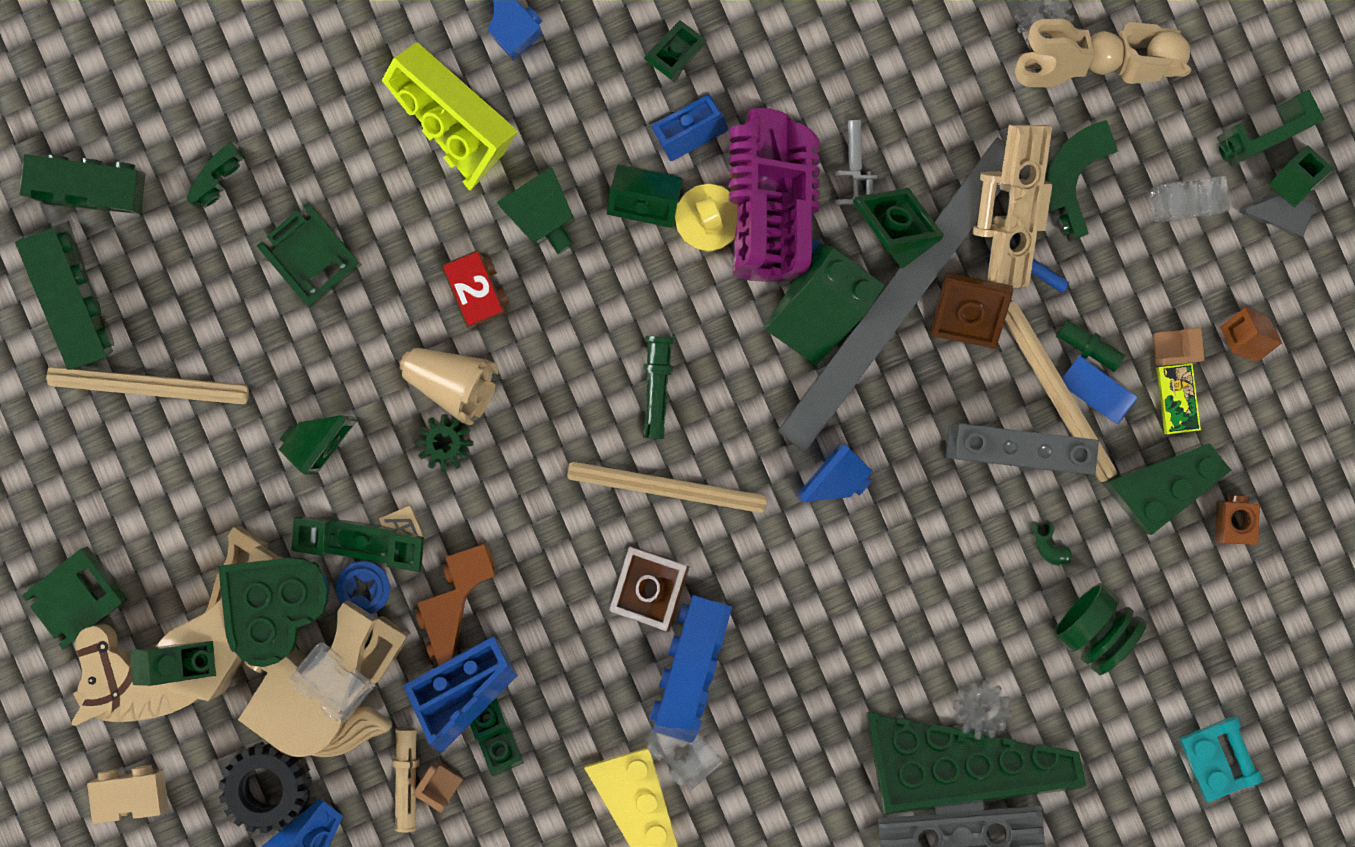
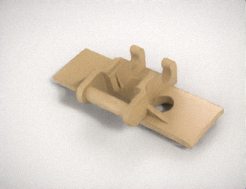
M1009 125L1002 172H981L980 180L983 181L978 223L977 226L973 227V234L981 237H993L987 281L1012 285L1013 288L1029 287L1037 231H1046L1052 184L1045 181L1052 126ZM1029 165L1030 175L1028 179H1019L1021 169ZM998 183L1001 190L1009 192L1007 216H996V218H993V224L991 225ZM1019 232L1021 236L1020 243L1015 249L1011 250L1010 240L1014 234Z

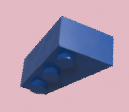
M493 636L404 684L403 687L429 745L443 753L518 675L505 647Z

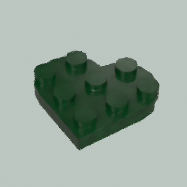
M289 557L218 566L226 638L230 650L235 652L241 660L248 662L250 666L266 667L282 661L294 651L298 638V627L312 623L325 611L329 597V586L321 567L315 562H310L304 558Z

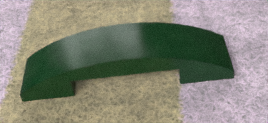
M314 517L294 518L291 551L319 556L334 554L387 563V567L415 572L421 571L424 537L390 527L362 522Z

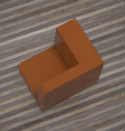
M1247 307L1220 326L1232 353L1253 362L1260 361L1282 344L1271 319Z

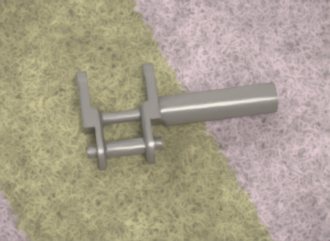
M861 120L848 121L849 171L834 172V177H851L854 196L852 199L835 200V206H855L853 200L859 196L858 181L866 180V195L873 194V180L878 179V176L872 175V172H867V175H861Z

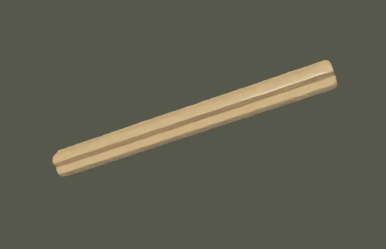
M1010 302L1004 322L1073 437L1098 440L1017 302ZM1099 442L1095 475L1100 482H1105L1117 474V470Z
M54 366L48 368L46 375L48 385L54 387L243 405L247 403L249 397V388L243 384L75 368L67 370L65 367Z
M571 462L568 467L567 477L569 480L758 513H763L767 504V497L756 493Z

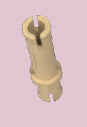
M399 727L395 729L396 758L392 759V767L396 768L394 831L407 833L416 831V797L412 794L416 790V768L420 766V759L416 758L417 728Z

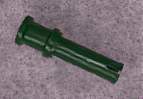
M645 336V341L648 343L647 363L643 365V370L647 373L643 438L664 439L668 375H671V372H673V366L670 365L671 345L675 343V338Z

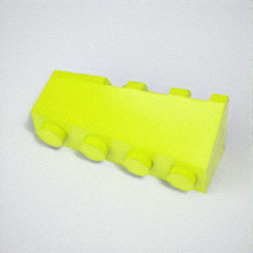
M418 42L394 57L382 79V82L409 115L415 114L423 127L422 132L429 141L434 138L447 154L443 158L451 168L456 166L466 178L462 182L469 191L480 182L504 155L519 132Z

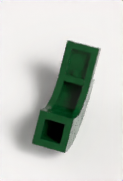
M1107 120L1090 125L1068 139L1053 155L1046 169L1045 181L1052 184L1048 214L1059 210L1060 216L1057 217L1058 226L1062 235L1068 236L1069 242L1089 234L1076 196V185L1079 175L1087 165L1109 158L1118 152Z

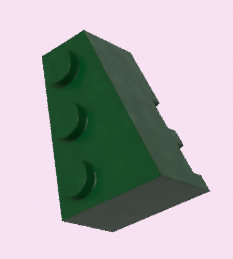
M24 154L19 195L40 204L141 215L146 175L135 170L136 165L130 163L115 162L113 167L102 165V161L81 158V162L68 160V157L58 155L42 157Z

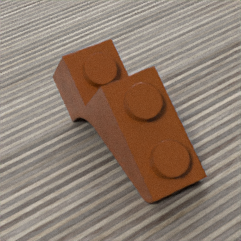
M488 543L445 557L447 564L443 565L445 577L449 584L454 583L456 589L417 603L419 609L415 610L416 619L420 629L426 628L430 640L426 642L427 652L432 662L437 660L438 666L456 656L465 602L469 593L480 582L498 575Z

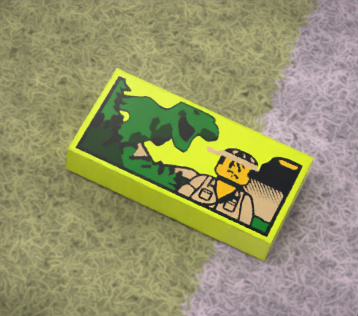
M1193 364L1157 367L1156 372L1164 434L1201 430Z

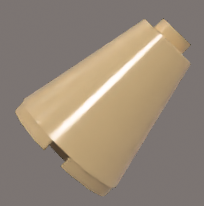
M414 348L411 352L407 351L400 362L402 377L460 422L467 425L474 424L471 420L473 416L479 418L482 416L495 391L496 384L491 382L492 373L498 375V366L487 359Z

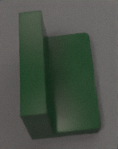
M617 165L610 189L607 215L673 228L683 179L668 174Z

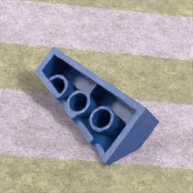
M694 595L689 605L682 604L677 623L683 624L680 637L673 636L668 655L674 657L671 669L664 667L659 688L665 689L661 702L655 700L649 719L655 722L653 732L693 743L702 723V720L699 719L702 717L709 696V691L707 690L716 670L717 654L722 647L732 609L731 606Z

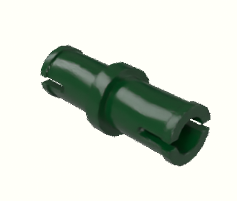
M1069 319L1064 322L1056 335V338H1060L1081 351V356L1084 358L1091 357L1111 369L1112 372L1118 369L1126 356L1124 352H1120L1100 339L1101 335L1096 332L1092 335Z

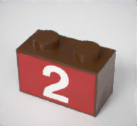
M478 249L441 265L468 329H475L508 315L505 307L510 305L503 286L496 288L492 275L497 274L490 255L483 257L482 252Z

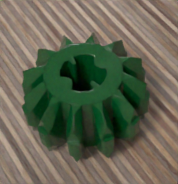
M447 414L441 415L440 426L434 417L429 418L428 423L432 430L430 431L425 427H420L418 430L421 434L427 436L426 440L415 441L416 446H426L427 449L420 452L418 457L425 459L431 455L432 457L428 462L430 469H433L439 460L442 472L448 471L449 460L455 469H459L461 463L457 456L459 455L464 459L471 457L468 452L462 450L463 446L470 447L474 445L473 440H463L462 438L469 434L471 429L465 427L458 431L457 429L461 422L456 418L449 427V417ZM441 434L443 437L452 438L453 444H448L452 448L448 452L446 449H438L437 442H441L438 440Z

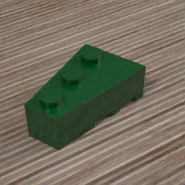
M1197 444L1160 458L1157 461L1131 469L1101 483L1143 534L1153 535L1228 474L1231 469L1211 444Z

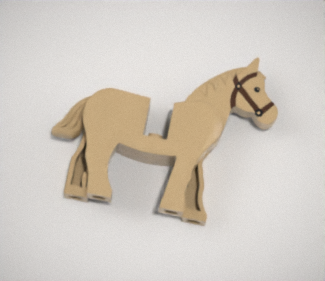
M242 526L233 527L228 535L229 547L224 565L281 558L268 549L269 543ZM218 573L205 613L182 626L174 628L156 645L213 641L216 676L154 686L133 685L130 653L118 648L115 631L106 624L85 628L79 633L75 642V648L82 668V678L78 685V691L73 693L80 709L72 720V725H79L92 718L111 722H130L157 718L180 710L199 699L210 701L225 693L242 664L245 663V665L258 673L266 671L267 675L238 720L279 751L290 756L304 757L312 755L316 757H333L352 751L370 738L386 733L392 728L391 720L373 708L362 706L354 709V707L366 690L385 676L411 633L384 616L376 618L348 600L337 611L338 620L334 642L327 655L317 666L296 647L290 655L276 664L266 667L250 666L248 662H244L235 652L230 650L225 633ZM373 629L371 641L369 645L365 648V644Z

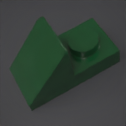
M679 20L646 54L644 59L675 83L685 66L702 49L707 40Z

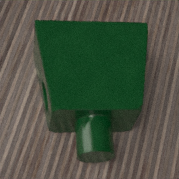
M552 167L497 202L503 212L535 246L548 239L558 255L574 245L565 228L572 224L575 219Z

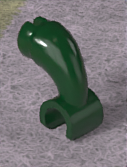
M1047 520V530L1044 534L1040 535L1037 522H1032L1030 530L1036 537L1037 549L1045 561L1056 566L1070 564L1072 561L1071 550L1068 547L1059 548L1052 545L1048 540L1054 533L1053 524Z

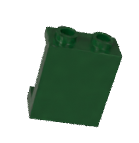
M1306 90L1277 106L1276 108L1285 125L1265 135L1250 140L1240 123L1217 136L1219 142L1217 143V149L1222 159L1226 162L1228 161L1232 167L1324 121L1325 119L1310 90Z

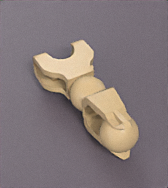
M1040 19L1032 24L1028 33L1029 43L1035 52L1024 53L1019 58L1015 67L1016 78L1022 85L1027 87H1054L1073 77H1085L1088 69L1100 75L1117 71V74L1121 75L1123 81L1129 84L1160 81L1163 77H1185L1190 74L1191 68L1187 65L1190 58V45L1181 35L1180 30L1161 28L1156 24L1128 22L1123 30L1119 32L1118 36L1106 31L1094 33L1090 36L1089 30L1076 29L1071 22L1065 19ZM1040 34H1046L1051 38H1044ZM1147 48V56L1138 55L1135 49ZM1026 68L1042 70L1038 73H1032L1027 71Z

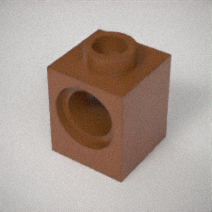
M1228 495V502L1217 501L1215 542L1258 545L1260 504L1249 503V496ZM1239 510L1243 514L1244 522L1240 528L1236 529L1231 523V517L1234 512Z

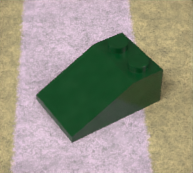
M818 244L812 253L808 271L794 280L763 329L809 362L817 365L866 315L885 285L834 247Z

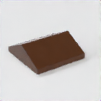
M629 546L609 611L670 632L690 566Z

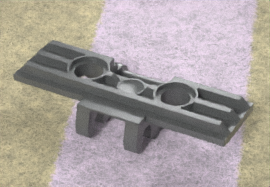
M983 802L934 808L935 814L878 818L880 847H921L918 838L925 829L934 830L935 842L931 847L983 845V847H1046L1041 805L984 810ZM995 823L1001 824L1005 829V838L997 844L991 843L987 838V829Z

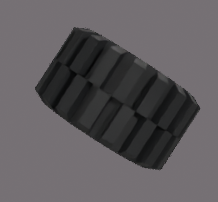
M260 742L252 747L249 746L229 761L230 764L222 772V775L225 777L219 781V789H222L224 793L219 796L221 804L226 802L228 808L224 810L225 814L228 817L233 813L236 817L233 823L238 827L243 823L246 824V831L254 832L256 829H260V833H268L271 829L275 831L281 829L306 806L305 802L310 797L311 791H308V788L312 785V777H307L306 775L310 770L308 764L302 765L299 761L302 757L287 755L270 743L264 744V742ZM258 768L268 769L280 778L283 785V796L279 803L268 805L254 798L249 788V777L253 770Z

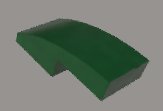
M229 142L203 167L186 198L191 205L197 208L201 206L206 208L220 199L219 193L226 188L218 177L221 175L226 177L234 173L240 167L239 162L245 158L238 147Z
M496 697L470 724L475 740L481 747L487 767L493 777L524 764L512 730Z

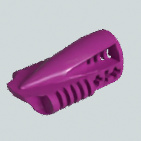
M753 108L749 110L745 125H737L730 128L729 140L732 144L729 146V152L732 156L729 158V165L732 168L729 169V177L732 180L729 181V189L732 192L729 193V202L737 204V227L734 241L735 264L732 266V272L734 276L749 281L776 282L790 280L805 274L811 264L812 213L819 211V202H817L819 199V191L817 190L819 188V179L817 177L820 175V169L816 165L820 163V157L817 154L820 151V140L810 128L792 121L786 113L772 108ZM777 237H780V242H776ZM776 250H780L781 256L775 255ZM774 263H781V269L774 268Z

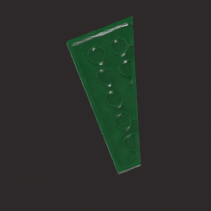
M873 712L866 713L883 815L1082 789L1086 786L1080 753L1077 751L1040 744L1036 746L1016 742V740L1009 738H994L985 736L982 733L936 724H921L911 722L910 719L899 717L895 719L880 716L878 713Z

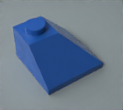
M840 444L799 491L796 497L801 501L810 502L851 497L854 493L860 496L872 482L868 476L873 470L845 444Z

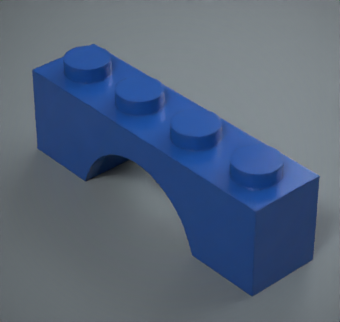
M493 0L494 14L488 31L496 43L514 61L543 35L542 29L539 26L543 21L530 6L524 9L517 0Z

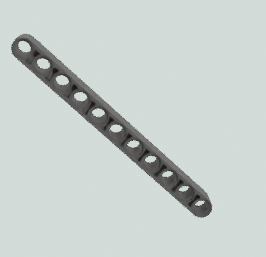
M999 137L990 145L934 220L944 234L942 240L903 269L899 267L866 315L857 323L777 431L805 452L977 223L983 181L980 180L981 172H1002L1006 143ZM998 183L996 187L995 197L1001 191L1000 185H998Z

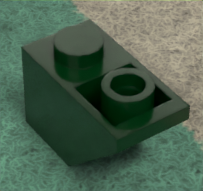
M1307 145L1288 162L1269 185L1295 208L1335 170Z
M213 641L162 645L130 650L133 685L154 686L216 676Z

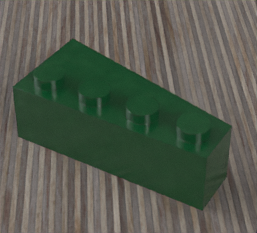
M66 221L36 231L15 241L67 370L106 358L113 352L111 346H114L113 336L109 328L104 326L100 304L93 293L70 222Z

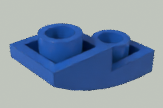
M1080 355L1062 378L1068 390L1116 424L1121 422L1139 398L1115 378L1108 376Z

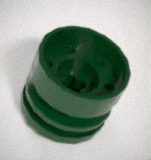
M1098 583L1085 592L1066 612L1054 631V637L1072 652L1086 645L1081 654V660L1086 664L1092 663L1091 669L1101 676L1117 666L1130 654L1142 637L1147 622L1140 616L1133 617L1134 611L1130 607L1122 608L1114 614L1119 604V598L1106 586Z

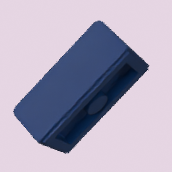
M710 94L651 125L669 161L678 159L728 131L725 118Z

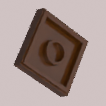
M946 273L930 328V336L996 349L1013 295V286Z

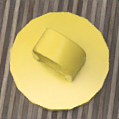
M704 184L695 186L683 195L677 204L675 222L677 232L686 244L704 252L722 250L733 242L737 227V204L729 202L730 191L722 186Z

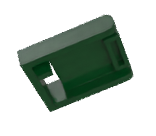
M307 202L303 207L312 218L307 221L297 210L266 236L276 247L274 250L271 251L263 241L256 246L306 306L311 308L362 264L314 207ZM335 261L342 269L320 288L316 289L311 281Z
M88 546L78 550L22 595L25 601H29L34 597L38 599L30 608L54 639L62 634L67 637L59 643L62 650L76 642V638L82 630L99 624L128 601ZM89 569L106 594L98 600L79 573Z

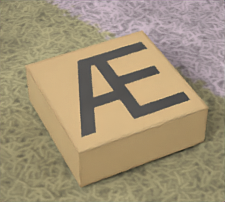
M412 505L379 518L382 526L410 532L421 537L425 536Z

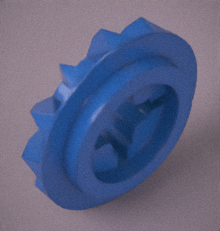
M365 561L347 566L340 573L336 583V594L341 605L349 600L370 614L379 611L386 604L391 589L387 573L377 564ZM355 576L364 583L375 580V583L369 589L372 601L365 594H357L352 597L351 594L356 592L355 590L359 587Z

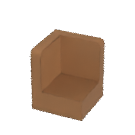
M1201 327L1153 334L1156 367L1205 361Z
M435 760L412 795L442 813L464 777L438 760Z

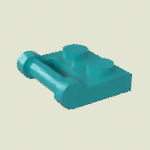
M1237 716L1226 718L1179 738L1203 799L1207 803L1245 787H1251L1263 782L1261 772L1255 769L1239 728L1242 726ZM1222 734H1227L1243 773L1236 777L1232 774L1217 737Z

